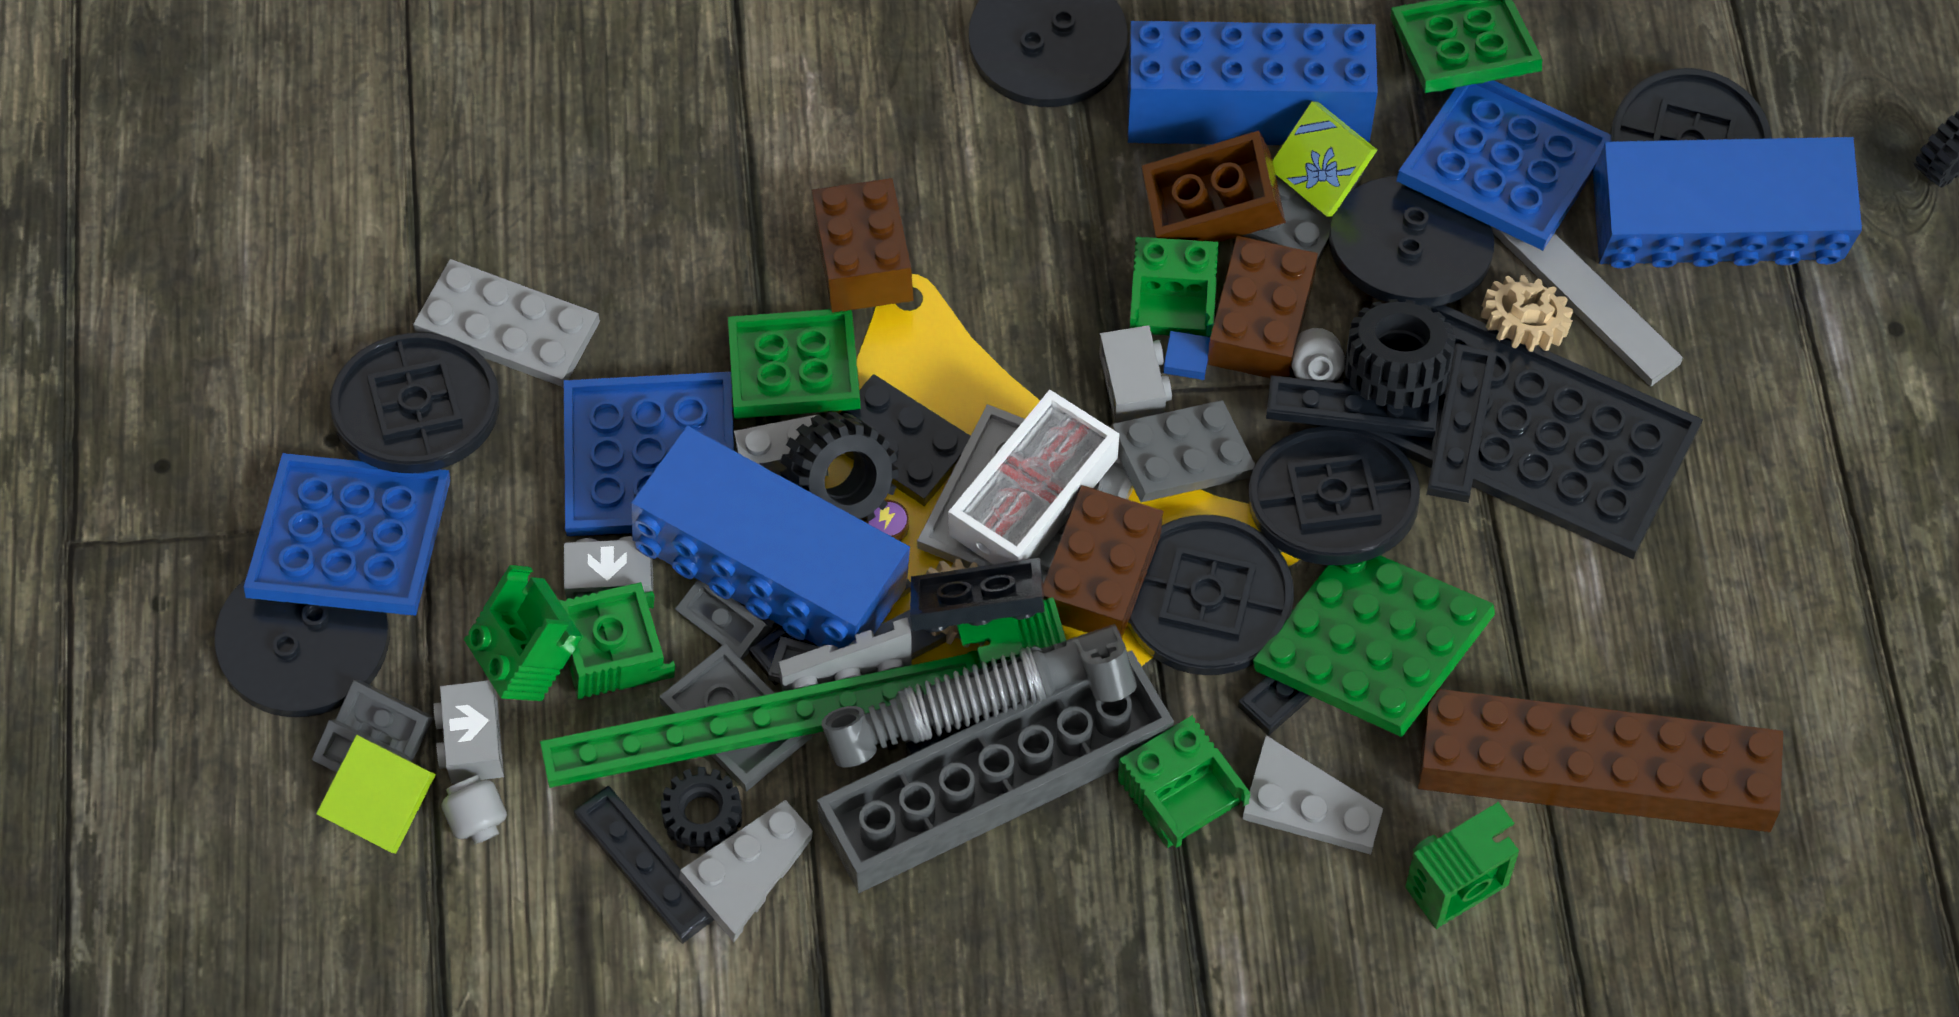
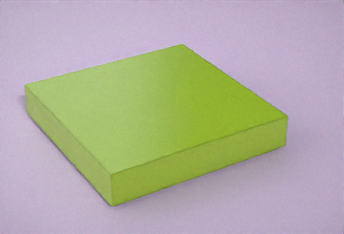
M356 735L317 815L396 854L436 774L362 736Z

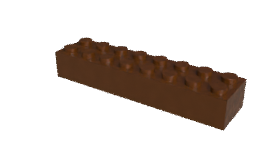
M1438 689L1425 708L1418 789L1771 832L1780 813L1784 731Z

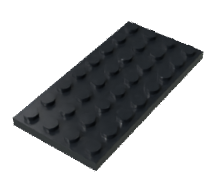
M1448 306L1432 307L1431 311L1433 313L1440 312L1445 317L1444 322L1451 324L1453 335H1455V345L1461 344L1497 351L1472 487L1634 559L1701 427L1703 419L1550 351H1544L1536 345L1533 352L1528 351L1526 345L1521 343L1517 348H1513L1511 346V339L1506 338L1500 341L1497 339L1498 330H1487L1486 323ZM1345 377L1342 384H1350V379ZM1447 385L1443 394L1439 395L1434 438L1361 431L1391 442L1407 458L1432 468Z

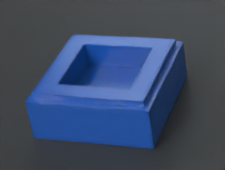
M1171 331L1163 374L1205 380L1210 337Z

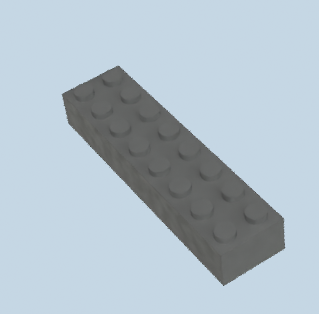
M1131 650L1127 653L1137 687L1133 693L1121 700L1113 702L1098 701L1094 697L1088 681L1085 680L1055 690L1052 698H1046L1045 701L1039 702L1036 697L1035 704H1032L1028 699L1026 700L1027 704L1025 707L1019 703L1017 704L1016 711L1012 708H1009L1006 714L1002 711L998 713L997 717L992 716L988 720H983L817 799L819 821L858 893L1118 769L1120 758L1173 727L1174 721L1133 651Z

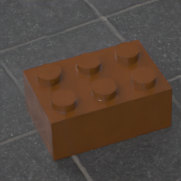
M1259 131L1142 165L1157 238L1219 243L1236 238L1237 236H1243L1286 223L1271 153Z
M893 178L812 189L814 221L832 313L914 301L911 264Z
M1237 236L1210 337L1207 365L1270 379L1271 375L1290 377L1292 356L1298 334L1302 330L1315 278L1318 253Z
M1081 485L1043 584L1044 600L1054 597L1062 625L1089 633L1115 624L1123 638L1161 535L1163 510Z

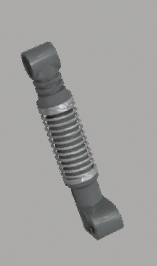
M1113 624L1044 648L1036 645L1026 647V649L1022 648L1020 649L1021 656L1015 657V653L1011 652V659L1006 660L1005 656L1002 655V662L996 663V659L992 658L991 666H987L986 662L983 661L982 669H978L976 665H973V672L969 673L968 669L964 668V675L961 676L957 671H954V678L950 679L945 674V681L941 682L936 677L934 685H931L926 680L927 694H924L919 684H916L917 693L913 692L912 687L909 686L908 689L899 690L895 698L890 699L891 705L885 706V703L881 702L879 703L880 709L875 710L874 705L869 706L870 712L864 713V710L857 706H846L836 709L826 715L821 724L833 760L840 767L857 766L874 756L877 751V744H881L883 749L887 747L886 741L891 740L892 745L898 744V737H902L903 741L910 740L914 743L924 741V739L928 740V738L931 739L932 737L931 725H933L936 734L940 736L942 728H945L946 732L950 733L951 725H954L959 730L960 722H964L966 726H969V719L973 718L978 723L980 720L979 716L981 715L985 720H988L989 713L992 712L997 717L999 709L1006 714L1008 711L1007 706H1011L1016 711L1017 703L1019 702L1025 707L1027 704L1026 700L1028 699L1032 704H1035L1036 697L1039 702L1045 701L1046 698H1052L1055 690L1085 680L1088 681L1091 691L1098 701L1113 702L1121 700L1134 692L1137 683L1125 644L1117 626Z

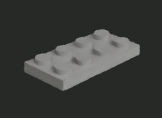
M450 259L413 325L415 333H434L453 338L469 345L485 359L564 388V380H569L600 323L599 313Z

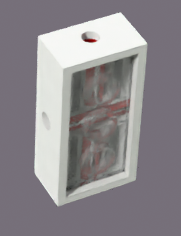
M1049 390L948 511L949 536L992 564L1037 558L1069 519L1081 485L1094 488L1117 460L1119 433Z

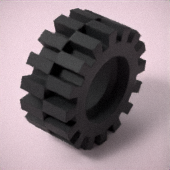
M1959 111L1954 116L1951 115L1947 118L1946 123H1942L1938 127V131L1928 138L1929 142L1923 145L1920 150L1921 153L1917 155L1916 162L1914 163L1915 168L1941 188L1945 187L1946 184L1952 183L1954 177H1959Z
M698 767L697 775H692L691 770L687 769L683 771L684 779L680 780L675 776L670 780L672 788L665 787L663 792L664 801L661 800V811L664 827L671 841L676 839L679 848L684 850L686 845L690 846L691 853L698 854L699 847H705L706 852L713 848V845L720 844L735 834L737 827L741 828L742 806L737 786L733 787L730 777L726 775L722 779L720 771L714 768L711 775L706 774L705 767ZM701 797L714 800L719 806V811L712 821L696 824L685 816V809L690 801Z

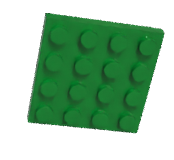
M1381 555L1355 564L1328 565L1292 610L1290 617L1286 620L1280 632L1270 639L1253 659L1255 671L1402 737L1494 617V603Z

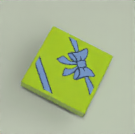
M1312 101L1272 162L1275 174L1325 216H1333L1377 152V149L1322 104Z

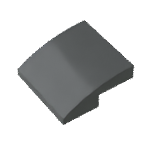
M700 580L694 583L675 608L676 611L721 645L726 643L741 660L749 654V648L767 637L778 625L768 618L765 620L757 618L747 610L745 605L732 598L724 599L719 597L709 588V585Z
M353 680L336 720L328 721L312 760L338 772L355 736L359 735L412 762L434 717L361 680Z

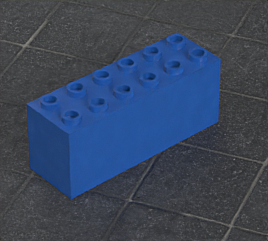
M1131 21L1128 65V143L1215 144L1259 131L1266 145H1283L1312 101L1322 104L1370 143L1378 93L1375 24Z
M1853 137L1605 142L1593 170L1599 264H1611L1614 268H1629L1636 263H1652L1654 267L1666 268L1680 262H1693L1695 266L1708 267L1718 262L1734 261V264L1738 266H1750L1757 264L1759 261H1775L1778 265H1792L1800 260H1816L1818 264L1824 265L1834 264L1841 261V259H1845L1862 231Z
M686 426L631 502L633 541H635L636 548L642 554L649 558L655 559L658 557L671 564L673 569L681 576L688 579L694 577L709 585V588L719 597L724 599L732 598L745 605L747 610L757 618L763 620L768 618L783 626V629L793 638L798 640L806 639L819 647L834 645L841 649L855 641V635L868 630L875 634L907 586L910 546L689 426Z

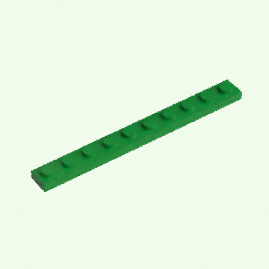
M968 653L540 741L549 788L823 732L822 720L836 709L846 706H857L862 708L864 713L870 712L869 706L874 705L875 710L880 709L879 703L884 702L885 706L891 705L890 699L895 698L899 690L908 689L909 686L912 687L913 692L917 693L916 684H919L924 694H927L926 680L931 685H934L936 677L943 682L945 681V674L952 679L954 678V671H957L960 676L964 675V668L968 669L969 673L973 672L972 667L975 665L973 655Z

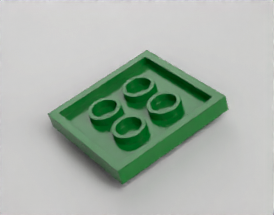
M1429 0L1391 8V22L1425 93L1444 91L1450 88L1481 84L1487 81L1542 71V57L1513 0Z
M831 309L728 317L734 419L861 409L852 310L832 313Z

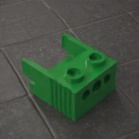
M1136 237L1130 328L1149 325L1152 335L1170 336V332L1174 331L1211 337L1214 325L1218 242Z
M509 565L486 602L483 611L480 612V617H477L476 623L472 625L468 635L465 636L464 641L501 699L543 701L545 693H548V687L552 686V681L556 680V675L560 674V669H563L583 636L544 578L531 577L528 581L529 574L533 572L531 567Z
M641 582L599 591L598 594L591 593L590 596L585 594L582 598L576 596L574 599L567 598L566 601L559 600L583 636L567 661L578 700L583 699L584 696L591 697L592 694L599 695L600 692L605 694L608 690L614 692L616 688L622 690L675 677L674 661L669 664L663 663L664 656L649 608H654L653 591L644 593Z
M1054 597L1044 600L1045 612L1036 613L1027 619L1008 617L994 619L980 626H972L968 623L956 625L962 646L968 643L990 642L989 645L978 647L977 650L968 652L972 653L974 663L978 669H982L983 661L986 662L987 666H991L992 658L996 659V663L1002 662V655L1005 656L1006 660L1011 659V652L1015 653V657L1021 656L1020 649L1022 648L1026 649V647L1033 645L1044 648L1065 641L1066 637Z
M1193 715L1119 759L1118 782L1124 785V790L1129 792V797L1133 798L1134 804H1138V809L1143 811V816L1167 848L1172 845L1178 848L1182 845V839L1239 805L1240 800L1243 802V807L1249 804L1250 791L1221 752L1214 748V743L1209 742V736H1206L1205 731L1200 729L1199 723H1195Z
M1499 802L1455 827L1442 837L1437 838L1436 835H1431L1414 848L1405 888L1435 929H1438L1443 924H1446L1456 916L1461 915L1509 885L1519 849L1509 836L1498 843L1493 840V838L1514 825V821Z

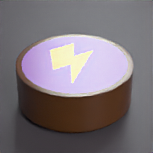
M885 500L888 502V505L884 510L878 507L874 511L876 517L866 522L901 541L909 530L908 512L900 503Z

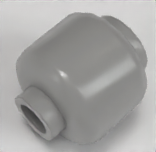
M1310 328L1298 334L1291 366L1295 377L1298 379L1335 383L1345 369L1346 358L1339 339L1332 332L1323 328Z
M479 775L446 789L448 796L442 801L441 807L456 838L467 839L472 837L476 845L499 834L496 826L506 819L507 811L493 782L488 780L481 781Z

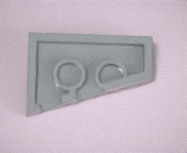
M1266 736L1250 788V801L1245 806L1242 820L1371 854L1383 808Z

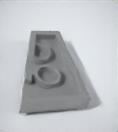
M908 617L894 621L895 630L875 637L871 630L855 635L856 640L847 647L838 649L834 645H825L779 661L782 691L911 665V629Z
M784 800L682 868L679 879L730 939L735 942L753 913H757L766 901V896L780 878L785 876L812 840L813 831L791 805Z

